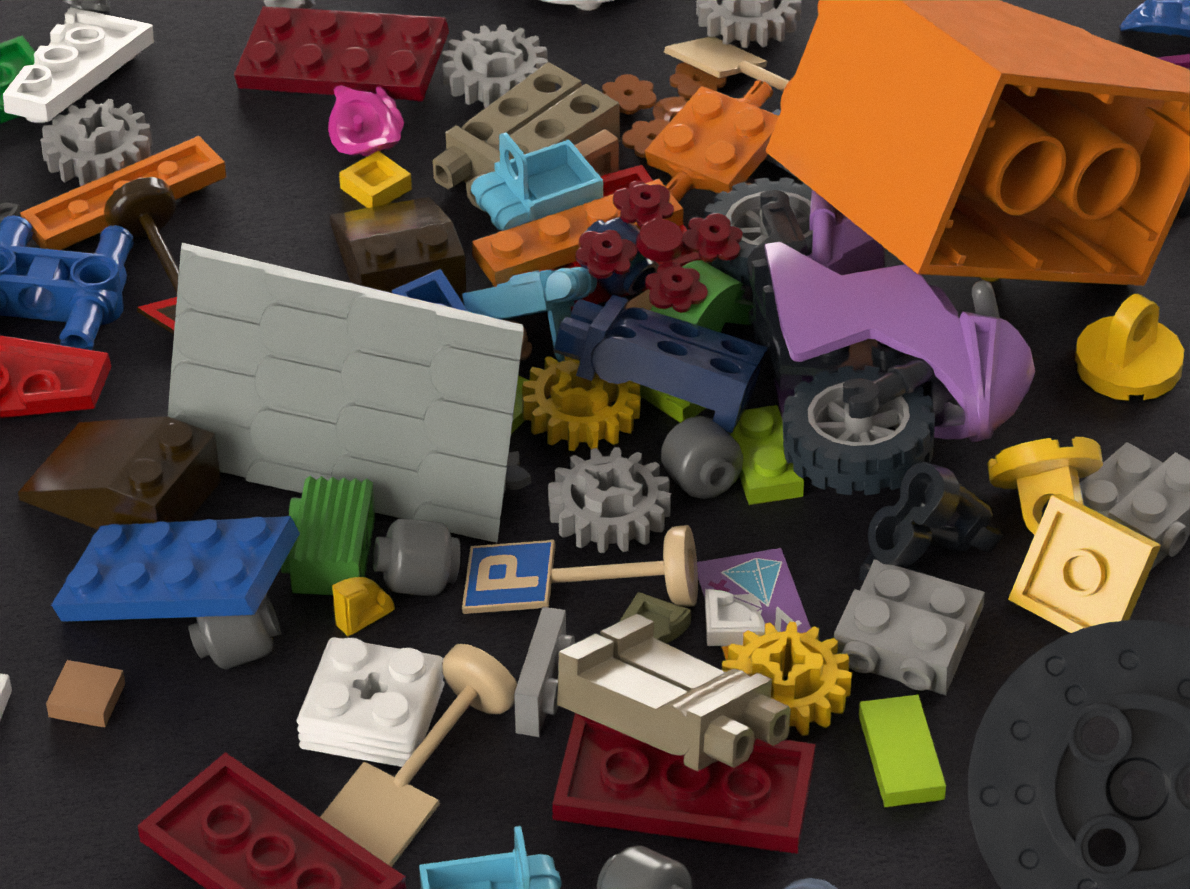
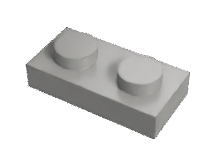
M542 607L514 693L517 734L539 737L546 714L555 715L559 706L557 705L559 651L575 644V637L566 635V610Z

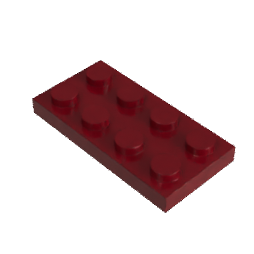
M263 6L234 72V77L238 88L335 95L334 89L341 85L353 90L376 94V87H381L392 99L423 101L448 37L449 28L446 17Z
M575 713L553 800V820L798 854L815 760V744L783 740L772 746L756 739L754 740L752 753L748 760L742 764L731 767L721 761H716L696 771L684 765L685 754L680 756L670 754Z
M226 752L137 825L140 842L206 889H406V878L404 875Z

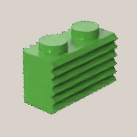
M312 476L307 477L304 482L302 497L292 498L290 501L289 516L293 519L300 534L281 566V572L290 573L292 593L333 595L332 585L353 577H365L369 549L371 547L372 530L374 529L375 522L373 482L367 478L361 482L357 478L349 481L344 477L338 481L334 477L329 480L322 476L317 480Z

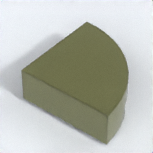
M638 592L620 620L622 621L635 614H639L654 621L653 638L668 643L679 637L690 626L691 610Z

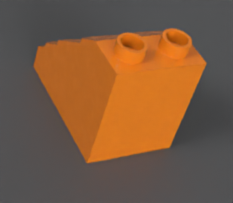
M819 0L817 20L796 74L788 82L782 93L781 112L765 151L917 274L1145 286L1190 185V70L1097 37L1082 28L1000 0Z

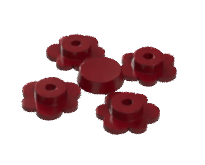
M633 181L630 183L629 189H619L614 193L613 205L621 210L620 218L624 222L629 224L637 222L641 227L636 238V245L630 240L621 239L620 234L615 230H605L602 233L587 231L579 237L580 248L576 251L575 259L581 265H588V272L593 277L605 279L610 277L613 272L620 275L628 273L631 265L630 261L635 259L638 249L644 257L652 261L664 262L658 266L657 273H651L646 277L645 286L650 290V303L659 309L672 307L677 312H687L690 310L691 304H700L705 301L708 293L707 287L699 282L700 274L697 270L693 268L685 269L679 264L669 261L678 258L684 248L691 252H699V257L706 262H712L717 257L722 260H733L740 253L739 243L742 240L743 232L738 227L731 226L730 220L725 215L713 213L705 219L700 217L692 218L689 221V230L682 234L681 229L675 223L665 220L670 218L674 211L673 205L669 202V190L659 184L649 185L642 181Z

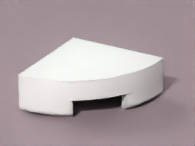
M705 589L707 646L743 645V633L747 630L759 637L764 635L765 623L757 610L753 609L752 611L745 605L735 601L734 595L729 592Z

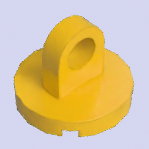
M1133 294L1121 304L1115 316L1103 317L1086 326L1077 339L1075 360L1078 364L1077 372L1081 380L1094 391L1116 400L1129 401L1130 395L1143 394V400L1157 398L1172 390L1179 381L1183 368L1184 348L1177 335L1158 322L1159 306L1140 294Z
M1075 437V439H1072L1073 447L1059 448L1058 439L1051 440V438L1025 442L1001 450L999 454L995 455L996 459L991 458L988 461L990 483L994 487L1018 489L1024 522L1034 535L1042 519V509L1047 501L1050 500L1051 495L1063 494L1083 505L1079 479L1099 471L1103 466L1100 445L1093 439Z

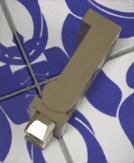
M547 62L471 118L462 128L456 125L445 132L447 150L433 159L434 179L448 190L461 181H465L468 199L472 205L482 210L471 192V185L478 177L495 171L494 163L500 162L499 135L506 132L522 150L524 155L568 139L573 145H576L604 129L616 136L620 142L619 102L588 84L581 86V80ZM555 83H557V84H559L560 86H562V87H561L559 90H557V91H556ZM591 104L598 107L595 112H592ZM509 151V160H510V159H513L514 156H513L512 153Z
M635 614L602 630L601 636L594 634L559 651L557 705L670 754L678 756L685 754L684 765L696 771L716 761L736 767L748 760L753 751L754 740L759 739L774 746L787 739L789 734L790 707L771 698V678L759 673L750 677L744 671L738 669L724 672L653 638L654 621L639 614Z

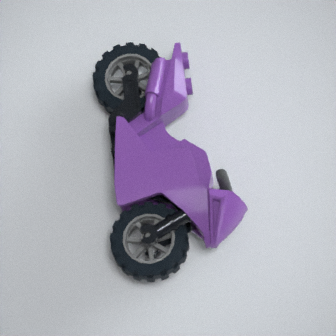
M769 178L755 179V183L750 185L742 182L732 186V191L729 193L725 191L720 192L714 197V204H708L705 208V218L713 213L723 214L728 217L731 226L738 227L743 232L742 240L739 243L740 253L737 258L722 260L717 257L716 260L706 263L743 283L742 287L744 285L752 287L753 308L749 311V323L754 325V343L768 347L765 355V374L767 379H774L783 420L785 459L788 464L793 463V471L802 479L805 477L812 479V485L824 490L828 486L836 488V493L852 495L853 490H864V495L880 493V488L888 486L891 490L900 488L904 475L913 465L931 462L934 438H969L971 442L991 439L993 432L1016 412L1028 393L1036 372L1031 349L1019 331L1008 321L1002 320L999 317L994 289L988 281H977L972 287V298L976 314L962 311L960 318H958L957 310L941 288L929 285L921 274H917L906 264L885 268V248L805 183L802 185L796 184L794 179L780 178V182H769Z

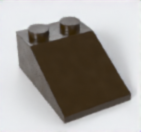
M430 197L330 215V224L352 284L392 293L393 289L441 269L462 303H464L462 294L467 293L465 253L453 222Z
M168 416L79 422L18 491L19 500L95 529L110 524L126 525L189 521L221 482L215 433Z

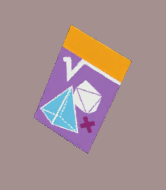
M781 548L697 562L698 580L704 597L705 589L729 592L734 595L735 601L745 605L752 611L753 609L757 610L761 614L764 623H771L777 632L785 631L789 621L796 622L797 633L805 634L811 629ZM721 646L725 659L728 660L729 646Z

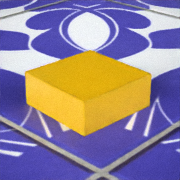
M380 151L374 152L339 172L340 188L367 208L386 205L412 190L411 174Z

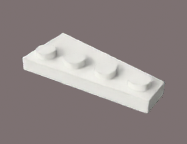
M70 7L65 13L66 23L64 25L57 24L51 31V43L48 46H40L34 53L35 64L24 66L4 92L5 113L26 117L28 121L34 123L51 121L52 118L75 101L81 99L84 94L103 80L109 78L112 73L128 61L133 60L136 55L154 43L153 25Z

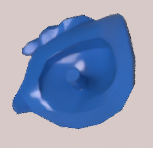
M1146 0L1125 18L1120 26V30L1153 32L1170 36L1181 35L1190 38V0Z

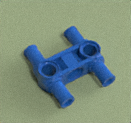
M19 216L5 217L0 223V315L67 322L59 336V339H61L60 345L92 350L100 325L115 321L123 313L122 291L127 280L124 264L134 245V242H131L133 240L132 234L127 229L116 225L104 228L94 254L26 247L33 236V232H30L32 225L26 219Z

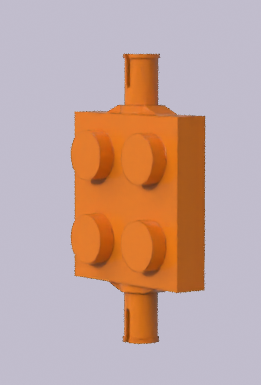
M756 80L745 96L737 99L701 86L646 148L647 165L667 172L673 178L666 185V188L678 202L690 189L694 188L711 190L716 193L722 191L729 193L732 191V186L745 182L767 157L768 153L765 151L779 116L760 109V107L773 95L772 88L765 81L762 84L761 80Z

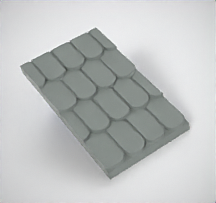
M182 243L168 417L215 433L220 472L246 477V481L299 493L303 492L305 479L309 476L316 480L321 476L326 480L334 477L338 481L344 477L349 481L357 478L361 482L367 478L373 482L375 513L402 519L441 522L447 526L450 533L497 543L523 340V325Z

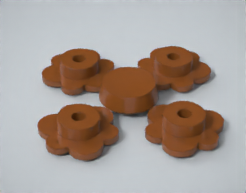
M682 62L676 66V74L670 76V85L678 88L679 97L665 98L656 103L653 84L646 80L639 81L636 76L630 74L617 77L615 82L605 83L602 86V93L619 102V112L634 114L641 109L653 107L655 120L649 123L637 121L633 123L632 130H628L622 135L623 145L629 149H634L636 156L644 158L646 157V148L701 86L717 92L718 88L726 85L727 76L718 78L686 62Z

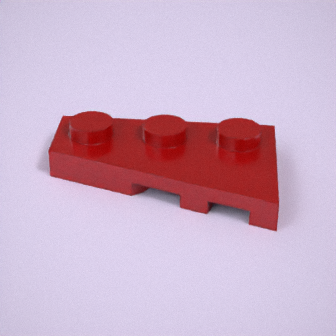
M0 335V418L94 409L112 367L108 353Z

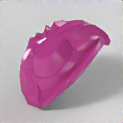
M342 85L334 89L336 102L329 117L328 132L332 144L340 153L352 156L357 154L369 156L382 149L389 150L398 144L401 139L400 133L402 132L404 121L396 107L395 101L387 95L383 88L376 87V94L353 90Z

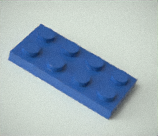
M291 516L100 526L51 605L61 622L254 615L300 532Z

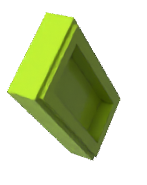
M919 695L860 702L859 718L884 807L945 800L946 784Z

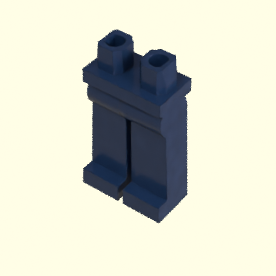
M614 294L604 307L579 299L574 305L571 316H566L561 322L553 352L580 361L576 376L592 381L596 374H598L601 379L614 384L632 381L714 410L713 422L719 424L725 431L733 433L754 395L768 348L644 308L632 307L626 309L628 299Z

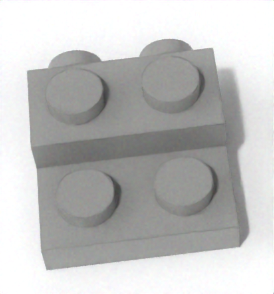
M1126 442L1103 462V466L1099 471L1087 476L1080 482L1084 506L1161 545L1151 570L1167 555L1175 556L1185 545L1190 535V460L1175 452L1163 463Z
M874 559L861 589H854L835 630L834 638L838 641L837 654H848L849 668L856 672H871L900 681L915 690H930L946 695L984 607L985 592L895 565L882 564Z

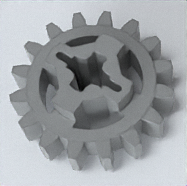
M697 0L696 15H698L699 27H707V35L709 37L723 35V44L728 45L733 40H740L742 48H747L750 41H757L758 44L765 47L767 46V39L772 37L775 40L783 41L785 40V31H796V22L800 21L801 0Z
M483 25L480 26L479 34H473L465 30L462 32V41L451 39L449 41V50L442 52L443 83L445 86L451 87V95L453 97L465 94L466 104L470 105L479 100L483 102L484 108H486L548 62L547 48L539 47V38L537 36L525 39V29L522 28L511 32L507 30L506 25H500L497 31L490 32L489 28Z
M91 99L87 100L86 108L82 109L71 104L67 107L68 115L58 114L52 118L53 125H45L42 128L43 138L40 140L43 159L47 161L50 173L60 171L61 180L64 182L71 180L73 177H79L80 186L88 184L89 181H95L151 156L150 146H152L150 124H146L143 112L133 114L132 105L128 103L120 108H114L112 99H108L104 104H95Z
M614 447L610 456L602 457L600 451L595 448L591 449L590 459L586 461L574 455L570 457V469L558 467L555 470V482H551L548 485L551 523H559V535L562 538L576 534V546L579 548H583L590 541L597 542L599 553H605L609 544L617 543L621 551L626 552L629 551V541L632 539H636L638 542L646 545L650 543V530L662 532L664 530V517H670L671 493H669V478L659 476L660 465L657 462L643 466L642 453L639 452L634 453L627 459L622 457L620 448Z

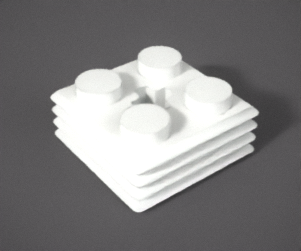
M334 637L329 639L297 718V723L299 724L297 730L300 732L298 735L300 748L403 767L427 734L445 684L442 673L443 658L438 655L421 653L413 648L398 649L364 643L356 638L341 639Z

